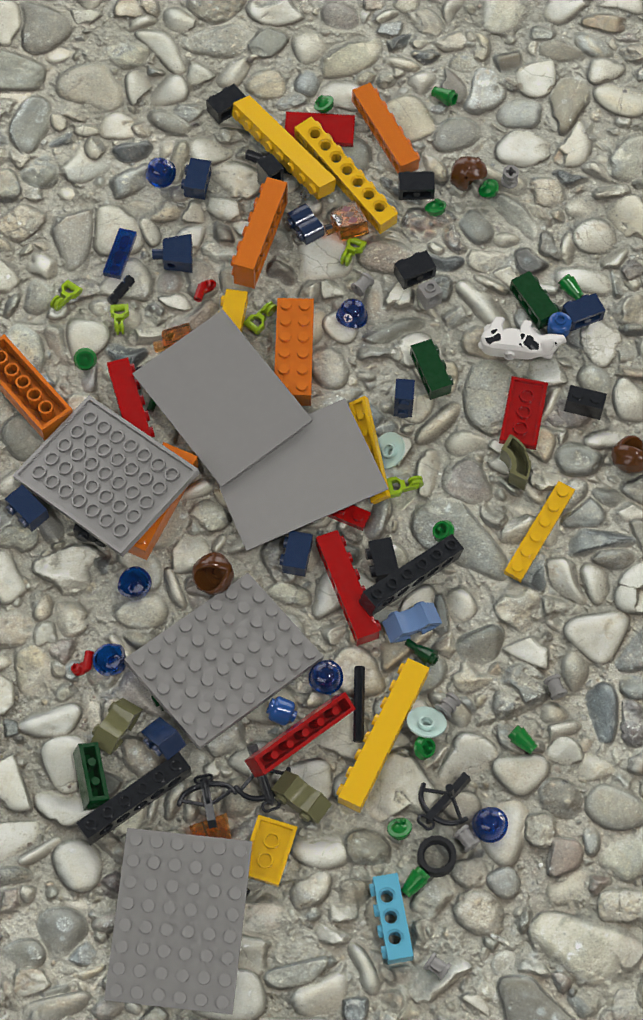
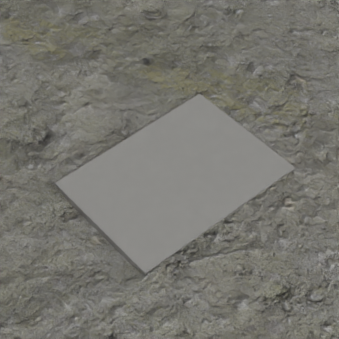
M223 309L132 373L221 487L253 467L298 434L313 420Z
M346 399L310 413L309 416L313 420L306 427L236 479L222 487L217 482L246 551L388 490V486Z

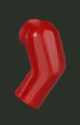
M209 279L199 283L194 300L202 302L204 294L211 292L216 287L215 280Z
M86 650L83 662L74 663L71 666V671L74 675L82 676L92 669L95 652Z

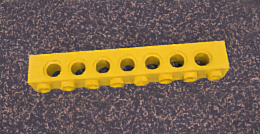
M310 117L295 127V138L336 178V185L352 203H356L359 211L379 234L397 223L398 212L396 208L388 204L385 196L380 194L376 190L375 185L365 178L363 171L357 169L353 160L344 154L340 145L334 143L331 135L322 129L318 121Z

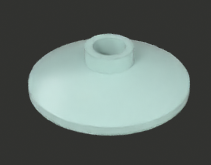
M387 432L378 438L384 469H390L399 464L405 453L403 438L395 432Z
M426 706L411 710L406 720L408 728L414 734L424 738L440 736L444 733L447 726L446 718L441 712Z

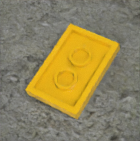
M258 815L250 841L253 843L249 878L279 887L298 830L297 826Z

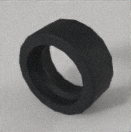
M440 835L424 839L417 852L418 866L434 878L449 874L454 868L457 858L453 843ZM432 845L443 846L449 854L448 863L441 868L430 867L424 857L428 847Z

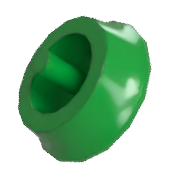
M330 95L319 96L314 103V109L320 113L330 111L334 105L333 97Z
M495 179L483 181L478 189L479 195L487 199L495 197L499 191V184Z
M436 198L425 206V211L430 216H440L446 210V202Z
M81 348L74 355V363L81 370H90L97 362L95 352L89 348Z
M439 521L433 527L434 539L440 542L449 535H454L455 529L450 521Z
M420 736L416 739L414 752L417 758L426 760L434 754L435 742L433 739Z
M406 818L393 819L387 826L388 834L396 840L406 839L412 830V824Z

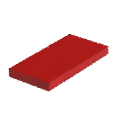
M286 111L285 130L295 140H297L295 138V127L312 117L321 124L322 129L326 133L331 135L336 145L353 147L355 115Z
M515 376L511 377L499 439L500 444H505L511 434L522 442L526 449L536 450L548 387L547 382Z

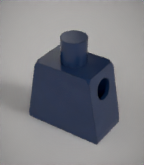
M192 234L164 238L163 249H152V259L163 260L165 270L193 273Z

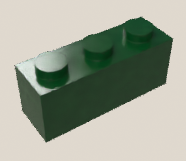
M528 271L511 280L509 290L538 330L546 327L549 317L553 313L559 312V308L550 300L548 292L540 286L538 278Z
M432 339L413 344L410 348V356L430 400L450 394L454 385L451 375H448L446 372L445 361L439 357V348L437 345H434Z
M98 742L81 743L77 745L73 752L83 810H94L109 800V794Z

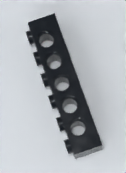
M453 534L449 535L363 591L359 600L360 605L370 617L458 560L464 547Z
M177 752L169 760L164 761L76 822L78 829L91 846L191 776V767L181 753Z

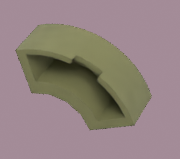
M510 434L501 449L500 460L509 469L508 483L525 491L531 470V460L522 442Z
M124 698L117 702L114 701L108 709L109 713L106 718L94 727L92 731L93 738L90 743L98 742L99 748L111 755L124 742L121 738L127 730L131 731L143 709Z
M286 770L271 788L277 795L275 799L282 805L287 804L298 812L299 817L305 822L312 821L318 824L332 805L320 791L308 785L298 775Z

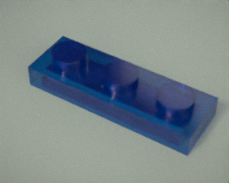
M119 228L103 270L104 276L121 280L135 243L137 232Z

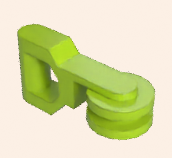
M350 235L346 242V249L341 255L340 264L344 265L345 263V266L348 267L352 257L355 254L362 253L367 242Z
M66 280L61 285V296L56 295L52 299L50 307L59 311L71 299H76L83 289L70 280ZM69 288L73 293H68L65 290Z
M269 301L256 314H251L244 321V325L256 335H259L265 329L264 322L266 317L263 313L267 317L272 316L277 310V305ZM260 320L262 323L256 326L253 321Z
M129 304L110 305L111 317L114 318V330L117 335H119V332H122V335H124V319L129 316ZM119 311H125V312L122 313V314H116V313H115V312H119Z
M396 476L387 478L391 498L399 497L403 492L421 488L424 485L422 476L410 477L407 480L409 484L407 487L405 481L400 480ZM394 483H398L401 485L399 490L394 491Z

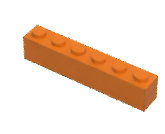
M368 83L353 89L352 102L397 173L412 172L419 169V153L412 148L410 139L405 137L402 127L396 123L395 116L389 112L386 102L381 100L377 88Z

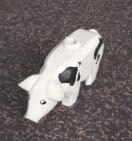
M495 317L491 324L484 326V332L478 347L487 355L504 357L507 360L533 359L536 357L552 359L556 349L567 341L564 335H539L537 329L532 327V321L523 320L520 329H503L505 318Z

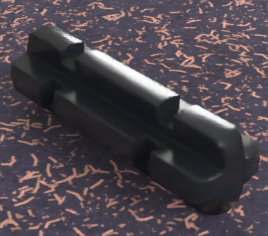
M127 275L123 279L124 282L122 281L113 291L114 294H110L107 298L109 304L115 305L119 302L118 299H121L129 290L128 287L135 283L133 277Z

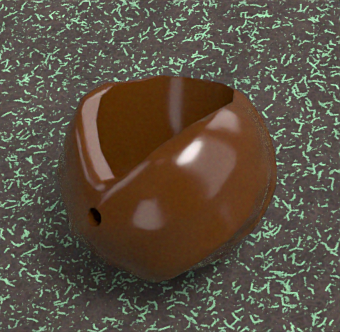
M460 157L451 168V184L459 190L468 191L469 186L474 180L484 179L487 176L488 172L485 163L479 157Z
M634 435L621 439L612 447L611 457L613 465L629 474L643 472V441Z
M212 552L196 561L192 568V579L198 590L208 595H217L229 588L234 579V571L232 565L223 554Z

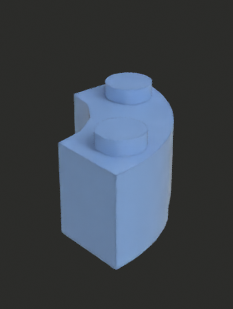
M421 601L408 610L390 613L382 624L390 643H396L411 639L410 635L420 631L423 635L441 625L442 621L434 603Z

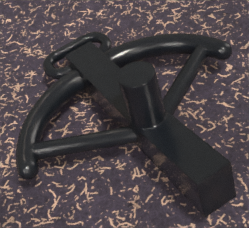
M257 744L247 746L250 756L259 750ZM287 767L286 771L291 772V768ZM272 769L269 773L282 775L284 771ZM253 774L250 775L241 787L238 785L234 786V789L244 799L253 802L264 801L261 808L265 813L277 810L281 806V803L274 798L277 795L271 790L267 774L257 777L262 792L260 796L249 795L243 791L254 778ZM274 801H277L278 803L276 807L270 808L268 810L264 808L265 804L269 803L271 806H273Z
M463 772L453 785L447 784L445 786L446 791L425 788L426 783L423 782L419 788L418 800L425 814H420L417 817L418 824L427 831L434 829L435 822L445 826H457L467 822L468 817L462 818L455 798L471 781L470 776ZM424 792L443 795L431 809L427 807L424 801ZM452 802L458 820L440 818L439 815ZM425 817V823H432V826L428 828L420 821V818Z
M207 773L194 777L196 785L189 787L180 795L177 806L181 807L182 803L205 807L208 826L211 829L217 827L213 805L229 794L237 795L238 792L229 783L213 781L214 776ZM210 787L228 789V791L212 801ZM202 790L204 803L186 800L185 798L194 791Z

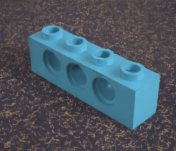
M398 873L373 877L372 884H369L371 897L375 896L376 904L373 905L374 916L379 917L380 925H377L378 937L383 938L384 946H381L382 958L387 959L388 965L412 961L414 955ZM388 894L392 897V901L388 903L383 902L381 896ZM387 915H393L395 916L396 921L394 923H388L386 922L385 917ZM396 935L400 938V942L392 944L389 941V937Z

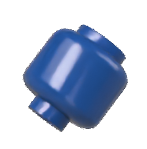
M563 312L553 313L547 323L548 334H558L567 337L572 326L570 316Z
M281 696L276 699L272 698L266 710L269 720L282 726L287 725L289 721L293 722L297 715L295 703Z

